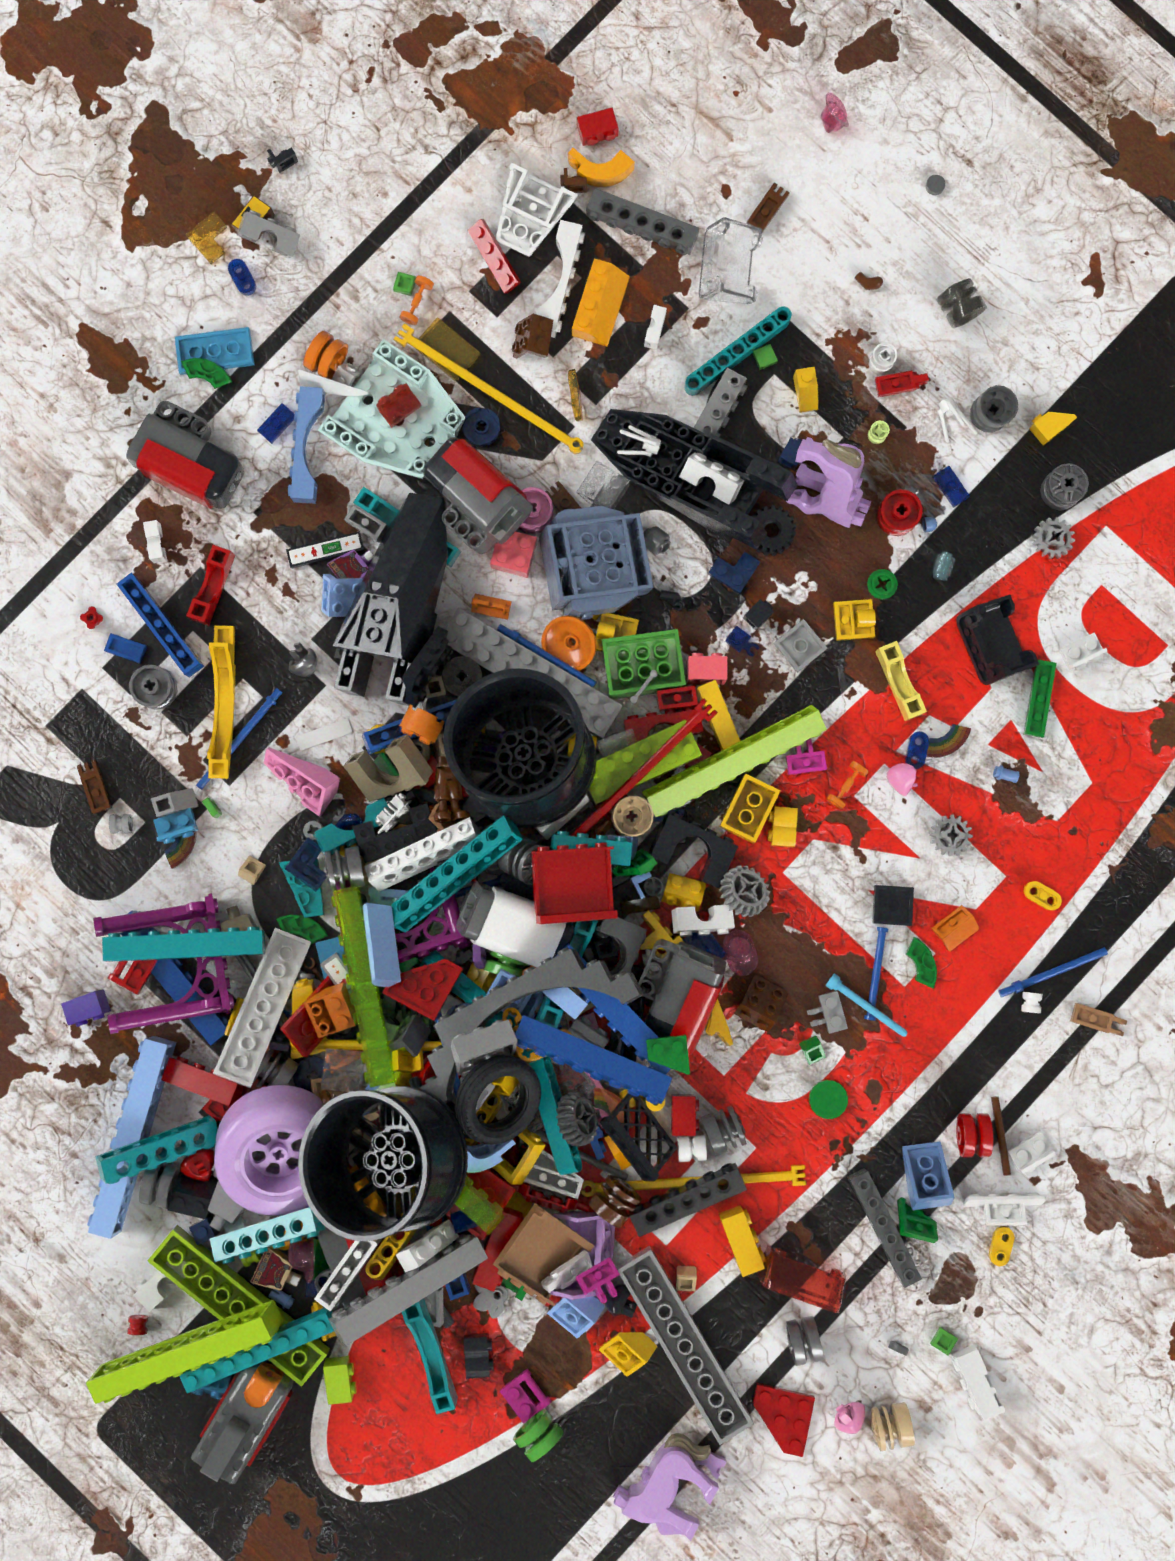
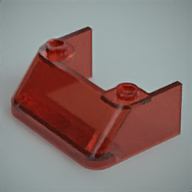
M767 1245L764 1254L766 1262L763 1263L765 1269L760 1270L757 1275L762 1286L822 1309L839 1313L846 1279L842 1271L832 1268L831 1271L815 1268L790 1259L786 1255L787 1252L782 1249L775 1248L774 1251L771 1246Z

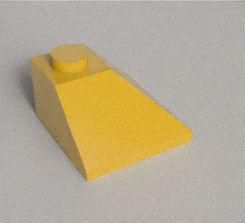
M619 1332L600 1346L598 1350L620 1371L629 1376L648 1362L657 1345L643 1332Z

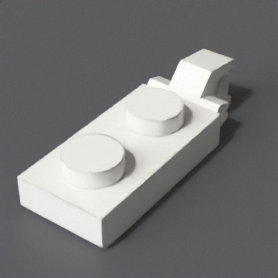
M584 1250L553 1270L550 1276L541 1281L543 1289L549 1293L554 1289L561 1288L563 1290L577 1281L575 1279L576 1276L593 1267L589 1253Z

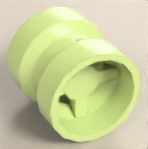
M881 420L874 422L868 431V439L874 444H881L889 434V425Z

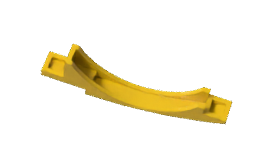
M214 626V643L209 642L214 674L215 705L212 737L207 752V759H209L208 778H229L235 704V626Z
M648 910L641 915L652 932L646 936L639 950L653 949L656 941L661 939L674 944L684 942L680 936H676L674 939L671 938L672 933L666 926L663 928L660 925V918L655 912L651 913ZM658 948V949H657V950H661V951H665V952H666V950H665L664 948ZM717 999L705 1032L708 1036H713L717 1033L726 1046H731L733 1042L729 1027Z

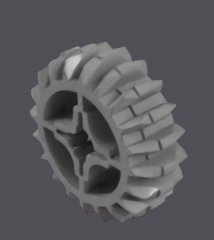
M740 865L731 868L724 874V879L720 882L721 887L719 891L723 893L720 898L725 899L724 905L730 906L729 911L735 910V915L741 913L742 917L747 915L752 917L766 908V903L770 900L768 897L770 891L767 890L769 884L764 883L765 878L760 877V872L755 873L754 868L749 869L747 865L743 867Z

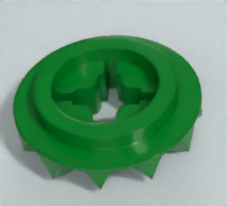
M886 569L874 571L867 581L869 593L874 598L881 600L890 598L896 592L898 586L895 575ZM878 580H881V582L889 581L885 585V589L882 587L876 589L879 584Z

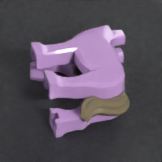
M809 437L806 440L803 439L795 462L801 463L796 472L797 477L795 480L797 485L814 489L820 492V494L816 497H810L806 489L794 490L786 502L797 506L805 514H823L830 520L847 528H850L851 524L861 527L865 514L857 512V510L867 513L871 501L862 498L863 491L860 489L863 478L860 476L864 465L862 451L853 445L836 444L829 439H825L823 443L815 442ZM806 460L815 462L824 474L809 469L802 462Z
M672 1434L658 1449L649 1467L645 1466L640 1482L630 1485L628 1489L618 1485L613 1495L615 1498L614 1504L621 1508L623 1515L641 1523H656L661 1535L681 1534L691 1541L700 1525L699 1519L671 1505L677 1494L679 1479L695 1483L701 1489L706 1502L710 1505L719 1489L718 1483L710 1479L698 1465L708 1467L711 1474L718 1479L721 1467H724L727 1462L726 1458L711 1452L710 1445L698 1446L684 1434Z

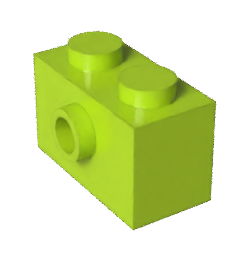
M349 1356L326 1358L323 1370L328 1405L352 1402L353 1395L357 1392L356 1382H352L354 1364L350 1363Z

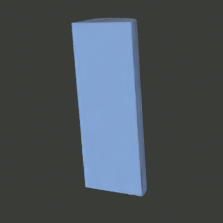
M365 903L363 905V916L371 981L375 986L390 987L401 982L392 907Z

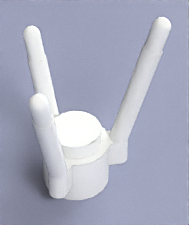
M952 397L946 398L938 404L940 410L937 412L941 419L946 443H949L944 415L947 417L954 415L961 425L965 422L969 429L977 435L978 432L959 409Z
M631 425L629 426L630 430L644 437L620 430L621 434L644 442L642 448L646 450H618V454L646 455L651 457L652 453H658L660 439Z

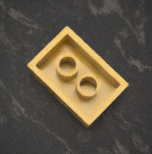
M745 774L719 827L753 844L756 843L781 790Z
M739 1205L718 1213L742 1277L765 1269L763 1263L766 1262L761 1247L756 1246L759 1240L754 1229L749 1227L752 1221L747 1210H743Z

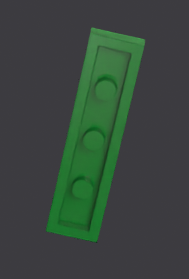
M1038 659L1040 665L1034 669L1023 735L1044 738L1057 663Z

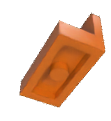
M961 905L932 927V930L943 941L946 949L951 951L978 931L979 926L974 916Z

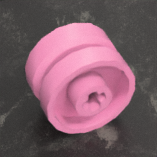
M524 488L521 491L526 494L527 501L532 504L536 512L533 513L532 511L519 526V529L529 534L541 533L553 519L552 500L540 488Z

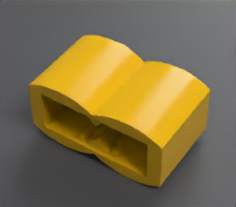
M774 806L773 811H770L769 822H772V829L768 830L767 841H771V846L795 847L798 808Z

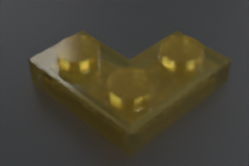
M213 211L189 231L186 237L211 265L225 254L214 238L222 233L227 226Z

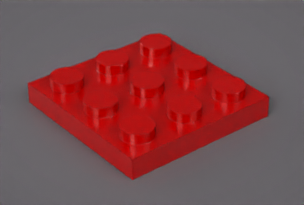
M489 1169L481 1172L467 1173L463 1190L457 1202L446 1215L480 1240H484L516 1188Z

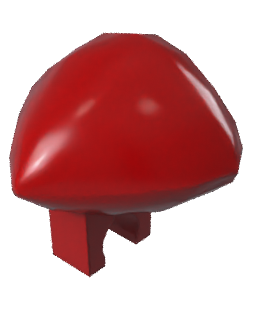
M200 1149L195 1154L186 1156L180 1164V1171L190 1178L209 1181L212 1174L211 1168L214 1165V1151L211 1149Z

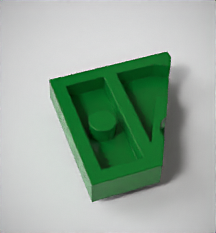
M899 1198L897 1206L900 1235L930 1243L937 1242V1222L924 1215L920 1209L912 1210V1207L905 1203V1198Z

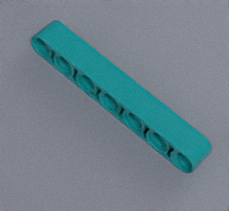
M785 306L777 308L688 375L684 386L686 393L691 396L699 394L723 376L727 368L732 369L751 355L754 350L759 349L789 325L792 316L791 310ZM784 315L787 318V320L782 321L778 318V316ZM769 326L772 331L767 332L763 327ZM754 337L757 339V342L751 343L748 338ZM739 348L743 353L736 354L733 350ZM724 359L728 364L721 365L718 361ZM709 370L713 375L708 377L703 372ZM696 382L698 387L692 388L689 386V383Z
M524 1049L522 1055L529 1058L530 1053L534 1052V1050L527 1052ZM546 1056L528 1064L534 1069L540 1081L541 1100L539 1111L557 1171L562 1176L580 1172L582 1170V1161L577 1146L567 1144L566 1140L562 1138L563 1134L559 1133L560 1128L557 1125L558 1119L556 1116L558 1113L556 1109L559 1108L558 1102H560L562 1095L551 1058Z

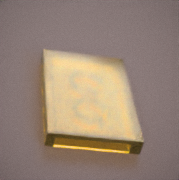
M438 317L419 337V340L466 370L480 356L478 350ZM419 351L455 382L461 378Z

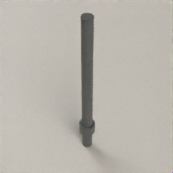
M531 1126L527 1127L530 1132L539 1135L541 1141L549 1144L546 1131L540 1128L537 1130ZM578 1150L581 1160L621 1180H627L629 1174L601 1160L597 1161V1158Z

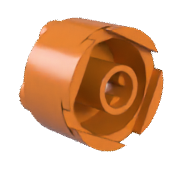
M409 705L399 725L402 728L401 732L410 737L413 734L420 737L419 741L428 746L430 743H435L445 721L441 720L439 723L437 722L438 717L418 707L415 711L412 709L413 705Z

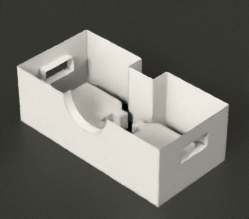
M657 305L653 306L644 347L657 350L667 308Z
M157 520L143 522L149 559L153 563L167 561L165 548H162L160 545V538L163 537L161 524Z

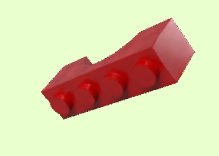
M212 545L206 561V574L202 587L192 599L186 615L189 619L210 626L235 558L232 551Z
M687 707L682 712H676V709L667 710L665 714L657 715V712L647 713L646 717L641 718L638 715L627 716V720L623 721L627 745L647 738L648 733L655 726L661 724L673 726L684 720L687 722L698 711L694 707ZM702 721L691 731L693 735L703 733Z

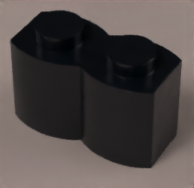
M488 1333L464 1335L466 1379L490 1377V1371H494L493 1358H489V1351L493 1350L492 1338L488 1339Z

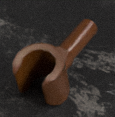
M310 958L313 965L309 967L304 962V967L312 970L322 983L324 978L317 969V961Z

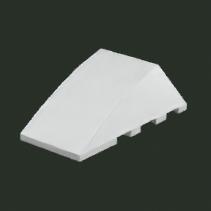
M511 163L496 240L530 257L579 195L563 187L559 189L530 175L528 170Z

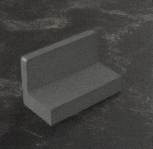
M417 1014L402 1020L388 1046L392 1051L405 1047L413 1057H416L431 1030Z

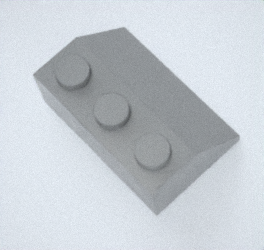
M509 1019L505 1021L498 1020L492 1023V1026L486 1028L478 1027L472 1033L467 1035L463 1033L454 1037L451 1041V1050L458 1075L469 1072L472 1068L478 1066L477 1064L488 1058L499 1055H515L518 1040Z

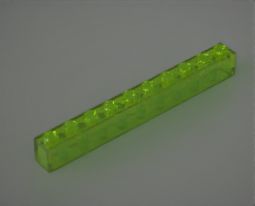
M357 886L334 890L331 902L333 908L336 907L337 910L335 923L337 927H340L341 931L338 939L340 946L344 947L345 954H342L344 966L348 968L346 981L348 985H351L352 989L349 997L351 1005H355L356 1013H353L355 1025L358 1024L359 1026L357 1039L358 1043L362 1044L363 1047L361 1060L362 1064H366L367 1072H364L366 1084H370V1088L394 1083L396 1078L392 1068L390 1047L388 1046L389 1041L379 989L371 981L360 890Z

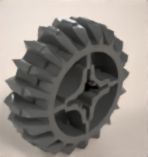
M571 1092L561 1097L560 1102H558L559 1108L556 1109L558 1113L556 1118L558 1119L557 1125L560 1128L559 1133L563 1134L562 1138L566 1140L567 1144L572 1146H584L594 1141V1136L597 1135L598 1120L596 1119L597 1113H595V1105H592V1100L588 1099L587 1094L582 1092Z

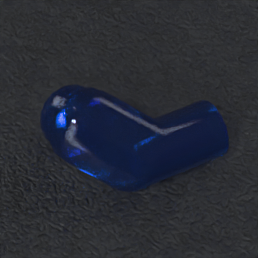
M356 813L345 814L335 826L344 830L347 825L355 826L362 824V818Z

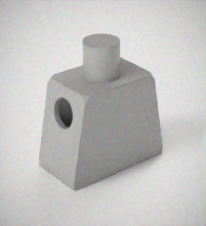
M218 1181L208 1211L215 1215L209 1226L220 1231L225 1221L234 1225L246 1209L235 1203L225 1193Z

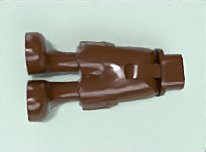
M446 756L437 757L438 765L436 766V785L434 788L435 801L439 803V809L434 814V822L448 823L451 821L452 823H458L469 818L470 813L461 809L459 801L463 799L462 786L451 771ZM447 801L451 802V814L448 811Z

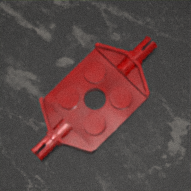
M523 1182L522 1185H512L516 1188V1192H519L527 1202L562 1213L576 1209L587 1213L590 1205L579 1202V1200L566 1196L563 1203L562 1198L553 1195L547 1198L544 1197L543 1192L534 1189L529 1192L530 1186L528 1183Z

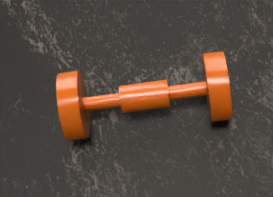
M420 275L415 279V283L420 286L418 293H415L410 312L401 311L399 316L402 321L410 325H417L419 319L413 313L415 308H418L423 297L421 295L423 289L432 290L434 285L430 279Z
M852 761L849 765L855 772L851 778H847L841 787L842 791L836 797L829 794L827 800L839 809L845 807L846 804L840 799L845 792L849 791L857 774L865 777L868 773L865 767L855 761Z

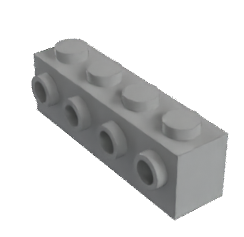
M727 368L694 428L705 434H713L720 437L721 434L718 432L721 427H726L730 419L727 417L730 411H735L739 403L736 401L738 396H743L748 387L745 385L747 378Z

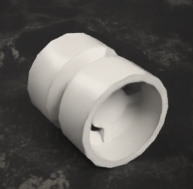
M889 343L878 344L869 359L871 371L878 375L888 373L897 359L896 348Z
M696 1135L692 1139L689 1136H677L679 1162H690L691 1159L695 1161L707 1160L705 1135Z

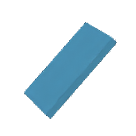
M249 327L175 337L180 375L187 374L181 361L190 358L208 359L217 363L223 369L255 365Z

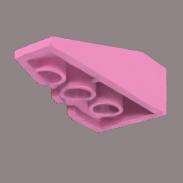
M270 747L266 749L264 764L279 780L283 779L290 786L288 789L291 793L296 792L302 799L301 803L320 817L336 795L340 778L321 766Z

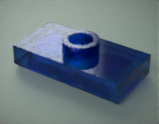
M281 403L257 429V432L273 444L294 421V413Z
M950 466L933 475V479L953 508L970 497Z

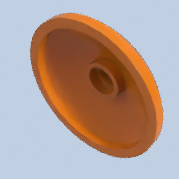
M570 615L557 617L543 631L542 649L576 670L584 669L593 660L596 653L595 635L589 625L580 618ZM572 638L575 639V641H576L575 644L572 643V641H571Z

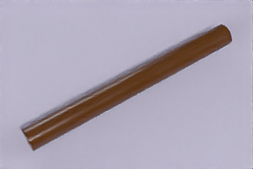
M999 1096L991 1097L999 1152L1003 1175L1007 1176L1011 1175L1004 1126Z

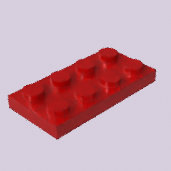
M329 976L324 979L306 1000L325 988L335 985ZM304 1003L280 1028L303 1057H308L325 1038V1036L318 1038Z

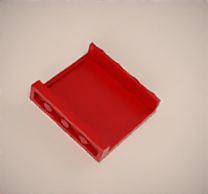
M595 843V847H588V844H576V848L569 849V845L557 846V850H549V846L537 847V851H531L536 924L618 918V912L613 907L610 850L614 849V846H607V843Z

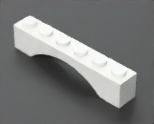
M560 220L556 235V245L563 262L562 276L553 295L537 309L536 313L537 315L554 320L551 333L553 338L556 337L557 332L561 331L562 321H560L561 314L565 315L567 303H564L565 298L570 296L571 286L569 283L570 279H574L576 272L574 263L579 261L581 250H578L579 244H583L585 233L582 232V225Z

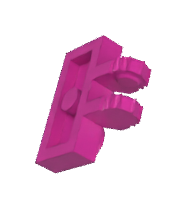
M811 738L806 740L808 753H801V745L795 746L796 754L786 756L788 775L827 770L825 752H813Z
M610 1257L575 1277L584 1295L595 1290L597 1297L603 1304L607 1302L606 1295L601 1288L604 1284L610 1296L613 1298L617 1296V1291L611 1280L620 1274Z

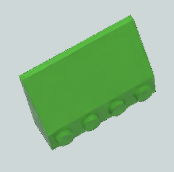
M678 629L602 639L609 698L620 699L635 696L650 676L652 670H656L658 675L653 677L640 696L656 694L660 690L686 687Z

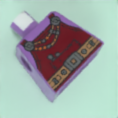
M351 550L330 561L327 565L338 579L364 578L368 570L367 565L371 563L374 556L369 550L361 556L355 550Z

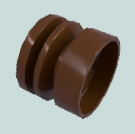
M608 1175L605 1179L606 1183L601 1184L604 1193L596 1191L590 1199L589 1205L602 1219L615 1227L622 1228L629 1218L626 1209L634 1211L636 1209L635 1205H638L642 1200L628 1183L616 1176Z

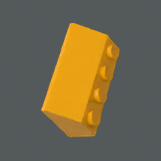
M594 258L572 326L573 337L608 347L630 278L629 275L612 263Z

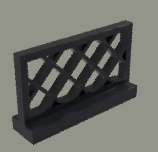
M628 1093L610 1115L603 1117L599 1122L643 1181H656L660 1176L658 1174L659 1170L677 1149V1146L640 1096L637 1097ZM632 1097L635 1100V1109H629V1101ZM620 1111H624V1123H620L616 1117ZM629 1112H635V1124L629 1123ZM641 1112H644L646 1115V1124H640ZM629 1126H635V1138L629 1135ZM640 1126L646 1127V1138H640ZM651 1127L656 1128L657 1139H651ZM640 1141H646V1153L640 1150ZM651 1141H657V1153H651ZM662 1142H666L670 1147L666 1153H662ZM651 1155H657L655 1167L651 1164Z

